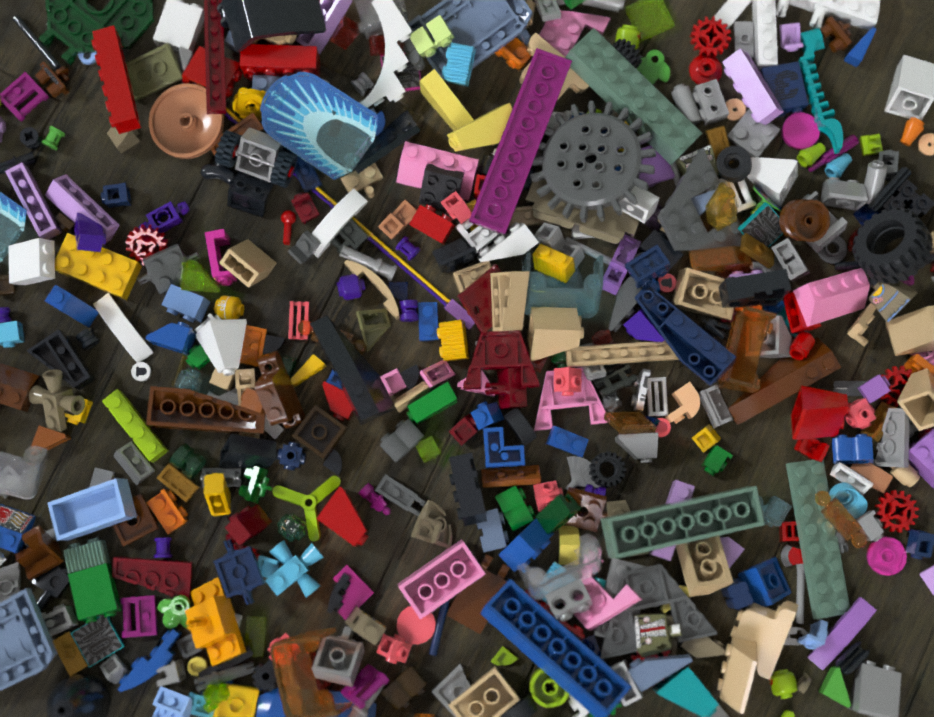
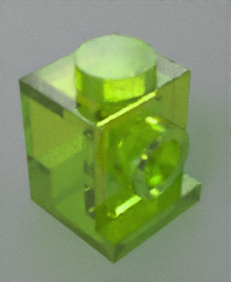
M432 436L422 440L415 446L424 463L441 455Z

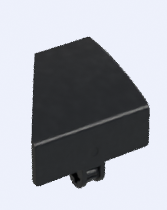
M222 0L217 6V12L221 16L220 24L224 28H230L236 52L243 51L256 39L324 33L326 31L319 0Z

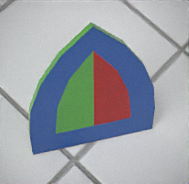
M753 186V189L762 200L751 211V214L765 202L776 210L782 211V208L757 186Z

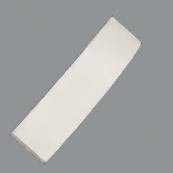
M355 189L351 190L313 231L312 235L321 243L314 253L317 258L330 246V242L354 215L356 216L367 204L368 201Z
M109 293L93 304L108 327L137 363L144 361L154 353Z

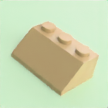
M719 535L675 546L690 597L708 595L733 583Z
M732 637L731 644L726 646L725 656L728 657L727 661L722 662L721 673H723V677L718 679L717 690L720 691V699L737 712L744 714L757 664L756 642Z

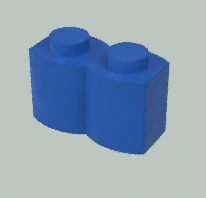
M857 434L854 438H848V435H837L836 438H832L833 464L840 462L844 465L873 463L872 437H868L867 434Z

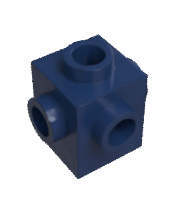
M289 442V445L283 444V448H279L277 459L280 460L281 465H284L283 469L295 471V468H301L302 464H305L307 453H304L305 449L300 448V444ZM293 452L294 458L288 459V453Z

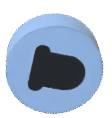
M97 52L78 54V57L82 63L91 65L96 62L95 55Z

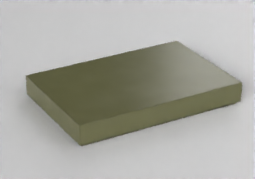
M166 43L126 63L135 101H139L183 79V72L170 43Z

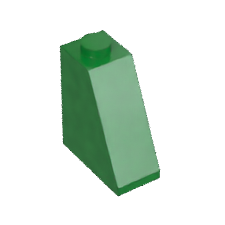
M446 382L408 405L409 411L406 414L411 422L415 421L416 424H419L456 404L457 398L449 383Z

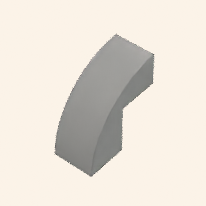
M544 222L534 235L539 245L544 244L573 257L575 269L585 257L581 246L565 241L558 226Z

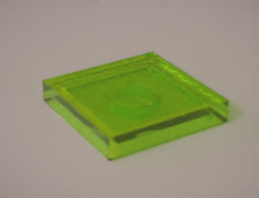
M641 0L625 8L632 25L638 27L637 30L641 33L640 42L675 26L663 0Z

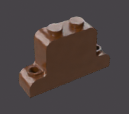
M279 351L260 356L258 358V365L261 377L255 383V390L270 425L274 426L283 423L285 428L300 425L306 416Z

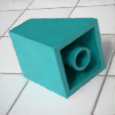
M686 665L667 676L664 681H661L653 688V691L658 695L701 717L712 716L717 711L716 707L719 706Z

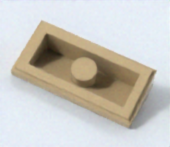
M424 381L392 402L397 411L401 413L408 408V405L431 391Z

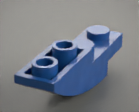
M177 628L172 629V631L168 630L162 637L163 643L160 647L156 646L150 653L151 659L147 656H143L141 659L138 657L131 666L133 670L130 674L126 673L120 680L119 684L121 686L118 690L122 692L136 687L159 673L156 671L160 667L166 666L177 654L171 648L182 632Z

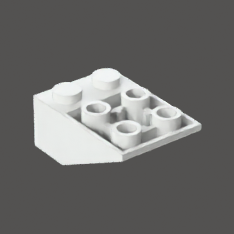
M515 222L508 228L509 232L505 235L500 234L493 240L494 243L490 247L485 246L480 250L477 258L480 262L523 255L539 242L524 223Z

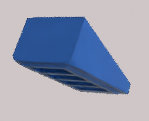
M872 27L847 54L844 62L855 67L861 63L873 39L876 28Z

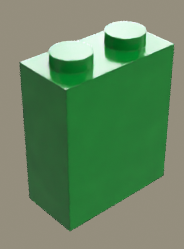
M104 563L68 574L78 620L85 621L86 624L97 621V617L103 615L105 618L117 615L116 612L122 610L110 564Z

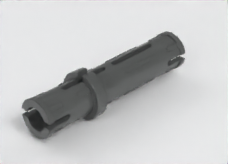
M252 661L219 672L213 671L210 675L198 679L196 678L194 679L195 684L203 682L202 685L196 686V689L199 692L211 686L218 687L220 683L254 673L255 667L246 669L254 664Z

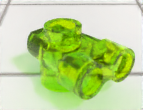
M226 683L220 685L209 684L203 692V697L206 700L204 704L206 712L211 713L217 709L222 701L228 700L230 692Z

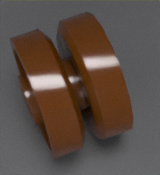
M795 199L789 201L783 207L780 213L779 224L785 237L790 240L815 242L827 233L830 225V215L826 206L818 200Z

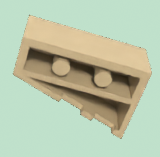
M530 271L490 273L493 331L523 329Z

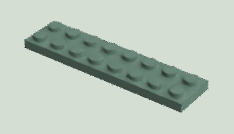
M807 460L787 463L786 469L813 619L844 615L850 609L838 538L835 535L833 510L828 499L829 488L824 460L822 462Z

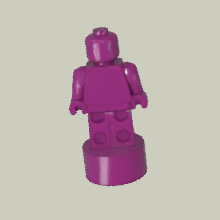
M367 483L358 494L372 504L371 508L389 515L391 509L386 507L387 502L384 501L383 495L379 496L376 494L374 487Z

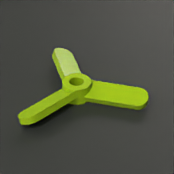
M331 476L310 495H304L282 486H275L273 488V495L276 498L304 508L309 539L311 541H318L321 533L319 521L316 519L318 517L317 504L340 485L341 480L338 476ZM311 499L313 503L308 507L306 501Z

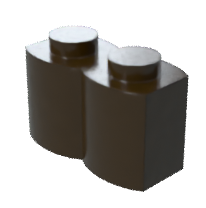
M411 665L384 688L381 693L396 711L400 708L404 710L412 703L410 699L414 695L419 697L426 690L424 686L427 682Z

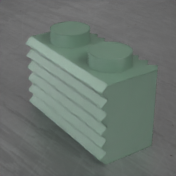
M99 538L87 540L88 544L80 546V543L68 545V549L63 550L68 573H74L104 563L109 564L110 559L106 541H99Z

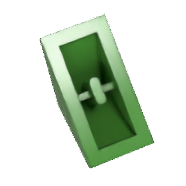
M833 666L828 671L818 692L845 707H851L840 667Z

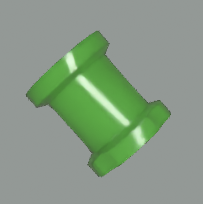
M50 126L47 137L41 143L57 151L58 143L66 134Z

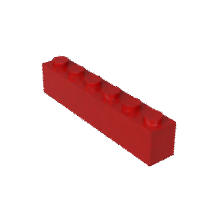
M114 25L92 31L94 39L91 40L94 51H97L95 55L96 63L101 68V70H98L101 81H104L102 90L105 97L107 96L108 98L105 104L108 112H111L109 117L112 128H116L119 134L139 129L141 124L120 36Z

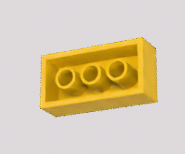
M67 233L55 259V270L124 300L128 299L142 268V265L137 261L103 247L101 252L77 250L75 236Z

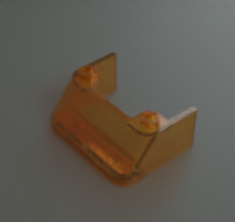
M746 306L735 314L726 349L736 356V361L726 374L719 379V388L750 393L760 390L761 379L758 378L756 371L764 337L767 334H771L773 329L771 320L776 318V313Z
M336 628L309 631L272 644L270 653L286 717H332L340 715L353 706L352 702L335 704L331 692L326 689L318 690L312 670L309 652L317 650L320 647L321 640L335 633Z

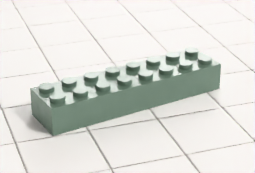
M593 28L566 55L565 58L572 61L570 68L606 103L612 102L613 109L618 114L625 107L628 108L630 114L625 121L629 125L638 118L642 120L643 125L636 132L639 135L650 132L652 140L648 143L670 165L702 134L596 29Z
M745 486L600 518L608 557L614 559L765 525L757 486Z

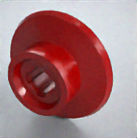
M703 54L692 60L689 66V74L698 85L715 79L719 81L722 76V66L717 58H714L712 55L706 58V54ZM708 66L709 71H704L703 67Z

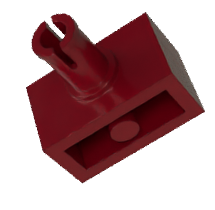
M507 368L497 371L498 383L487 382L485 384V388H492L485 390L486 395L498 394L500 409L527 407L526 388L521 386V368Z
M258 504L252 508L247 506L240 514L237 512L229 518L230 523L225 527L229 532L226 535V540L232 539L233 544L237 542L240 546L261 533L272 521Z

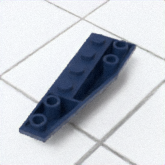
M651 286L644 287L634 297L680 362L709 386L722 378L735 364V355Z

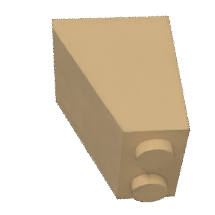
M531 307L527 334L531 361L579 346L580 339L584 337V327H581L582 318L578 316L577 308Z
M928 368L910 375L897 401L919 431L934 426V376Z

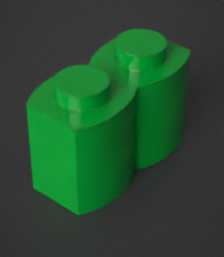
M514 486L495 496L512 531L534 521L532 517L535 514L531 506H526L523 499L526 496L521 488L517 489Z

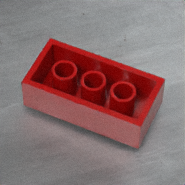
M250 44L240 52V68L244 77L253 81V75H271L286 78L296 74H308L320 79V56L317 46Z

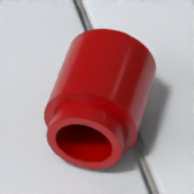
M808 332L798 333L790 346V356L796 360L806 358L815 344V339Z

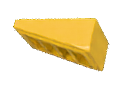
M312 355L290 379L293 387H296L326 367L325 363L317 356Z

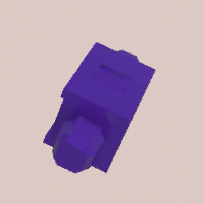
M170 201L146 214L149 222L145 221L142 224H144L145 228L152 225L153 230L158 227V233H164L182 223L180 215L188 213L190 208L186 202H181L175 207ZM163 215L169 216L166 222H160Z

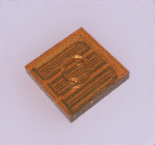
M606 412L604 414V420L620 434L656 433V426L640 412Z

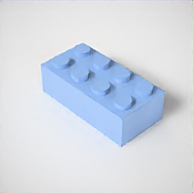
M115 478L48 502L57 541H70L137 517L128 479Z

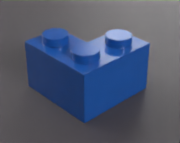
M503 427L483 428L486 469L525 466L524 445L504 446Z
M535 519L499 556L514 572L519 567L524 569L531 562L530 557L534 560L542 552L540 548L544 550L551 543L549 538L554 533L547 534L538 520Z

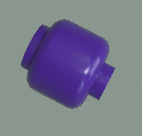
M355 274L342 276L339 282H336L339 297H343L344 300L360 298L362 290H365L364 280L359 279Z

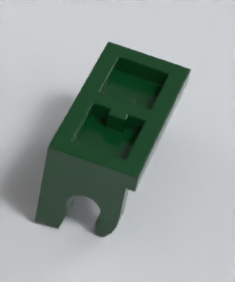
M560 494L536 516V519L545 532L549 534L559 530L582 508L570 494H567L565 497Z

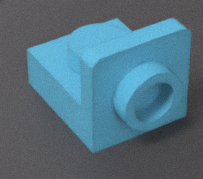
M190 691L187 697L192 698L191 715L213 717L217 698Z

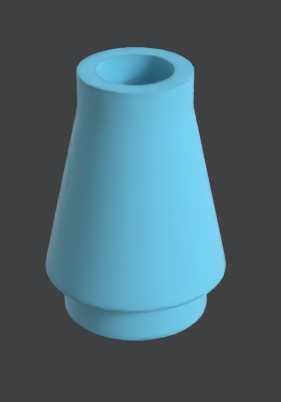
M844 153L842 156L829 162L825 168L826 175L829 178H840L847 166L852 162L851 156Z

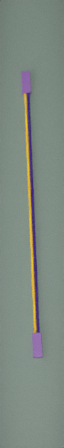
M226 107V114L224 115L235 125L242 121ZM319 187L312 190L332 209L338 204ZM352 217L370 236L368 240L439 300L448 313L456 320H464L465 327L468 330L473 327L475 323L464 308L453 299L450 300L358 220Z

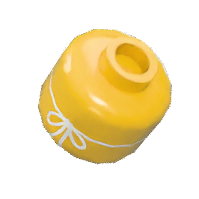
M224 295L216 300L214 312L221 320L239 319L244 314V305L238 297Z

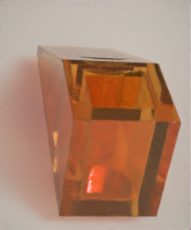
M740 246L689 251L692 270L732 273L734 271H742L752 265L751 257L742 252Z

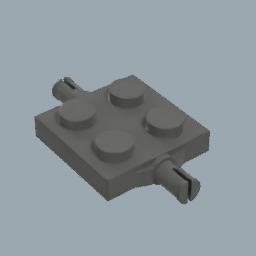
M175 244L143 259V263L147 268V274L137 278L140 285L151 281L156 286L159 294L168 291L171 284L179 286L193 280L195 277L190 269V263L200 259L198 252L186 256L181 251L179 245Z

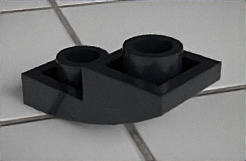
M346 572L340 577L332 591L327 610L329 613L333 611L337 613L344 605L342 600L345 597L339 592L341 590L344 592L351 584L349 582L351 576Z

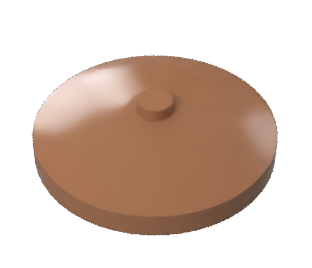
M179 84L167 89L156 99L149 115V130L156 145L168 155L179 159H192L207 153L218 142L224 126V114H207L206 89L196 84Z

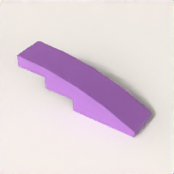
M859 597L848 612H845L837 623L830 627L825 644L813 649L807 658L821 670H824L876 612V609Z

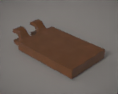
M487 554L480 564L485 575L459 592L446 614L448 617L481 634L488 621L481 615L484 606L507 583L504 578L510 569L509 566L502 564L497 575L491 573L487 568L493 557Z

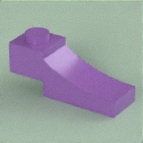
M626 234L624 235L601 280L599 288L616 295L627 273L625 264L633 260L641 243L640 241Z

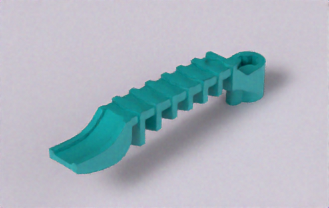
M819 28L800 33V40L803 43L801 48L804 56L800 57L799 65L803 82L806 86V95L809 97L808 102L812 107L811 112L815 117L814 122L817 123L818 130L830 138L834 154H837L843 146L842 126L838 120L833 119L835 116L834 109L822 112L829 108L828 100L819 103V101L824 99V93H816L822 88L820 82L814 84V82L819 80L818 73L811 74L817 69L815 63L811 64L815 58L814 51L825 48L822 33Z

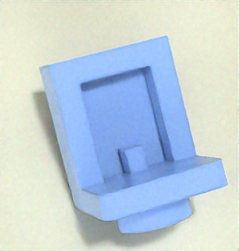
M819 620L811 624L809 634L798 638V643L803 644L808 649H816L824 645L828 635V622Z

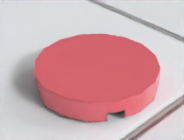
M412 606L405 608L397 619L399 635L406 637L405 641L410 644L418 645L425 643L432 637L435 631L436 622L434 615L429 613L420 619Z

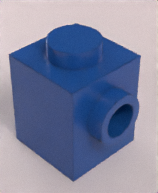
M487 401L476 406V410L471 412L478 430L490 427L504 420L497 402L488 404Z

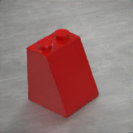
M801 386L791 413L792 439L800 440L837 436L839 430L844 427L845 414H849L851 404L848 403L847 394Z
M339 487L316 519L354 547H358V545L363 546L369 537L366 535L368 529L347 491Z

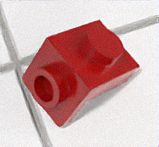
M815 438L800 439L794 447V450L808 459L818 462L823 461L829 449L827 443L820 442Z

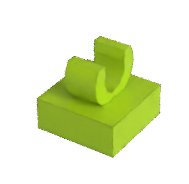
M880 134L861 136L859 138L862 156L879 154V151H883Z

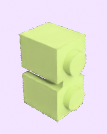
M441 15L426 24L435 42H433L423 26L410 34L413 45L423 58L431 57L436 53L438 47L448 46L452 43V39L455 38Z

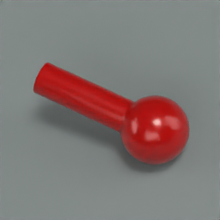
M290 210L284 211L281 215V221L284 224V245H290L291 228L296 220V215Z

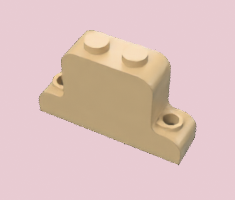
M536 32L530 38L527 52L531 56H534L536 48L565 58ZM530 63L523 70L520 76L521 84H523ZM571 68L568 71L558 100L568 88H571L576 93H582L589 87Z
M786 601L778 606L777 611L756 603L745 606L744 610L740 609L736 619L740 621L738 627L733 626L730 637L756 642V667L761 677L770 680L796 615L798 604Z

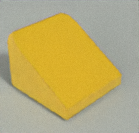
M710 424L692 437L703 453L721 440Z

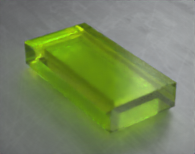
M246 616L245 646L249 645L252 648L254 657H265L267 617Z

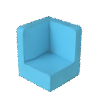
M259 555L257 562L263 577L268 578L279 569L280 561Z

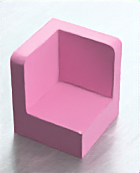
M397 368L380 376L389 396L407 388Z

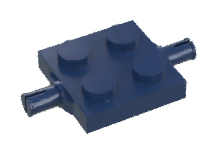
M232 539L224 541L228 553L222 558L214 560V564L226 598L243 595L246 606L253 604L254 601L250 591L255 587L265 584L252 546L242 550H235Z

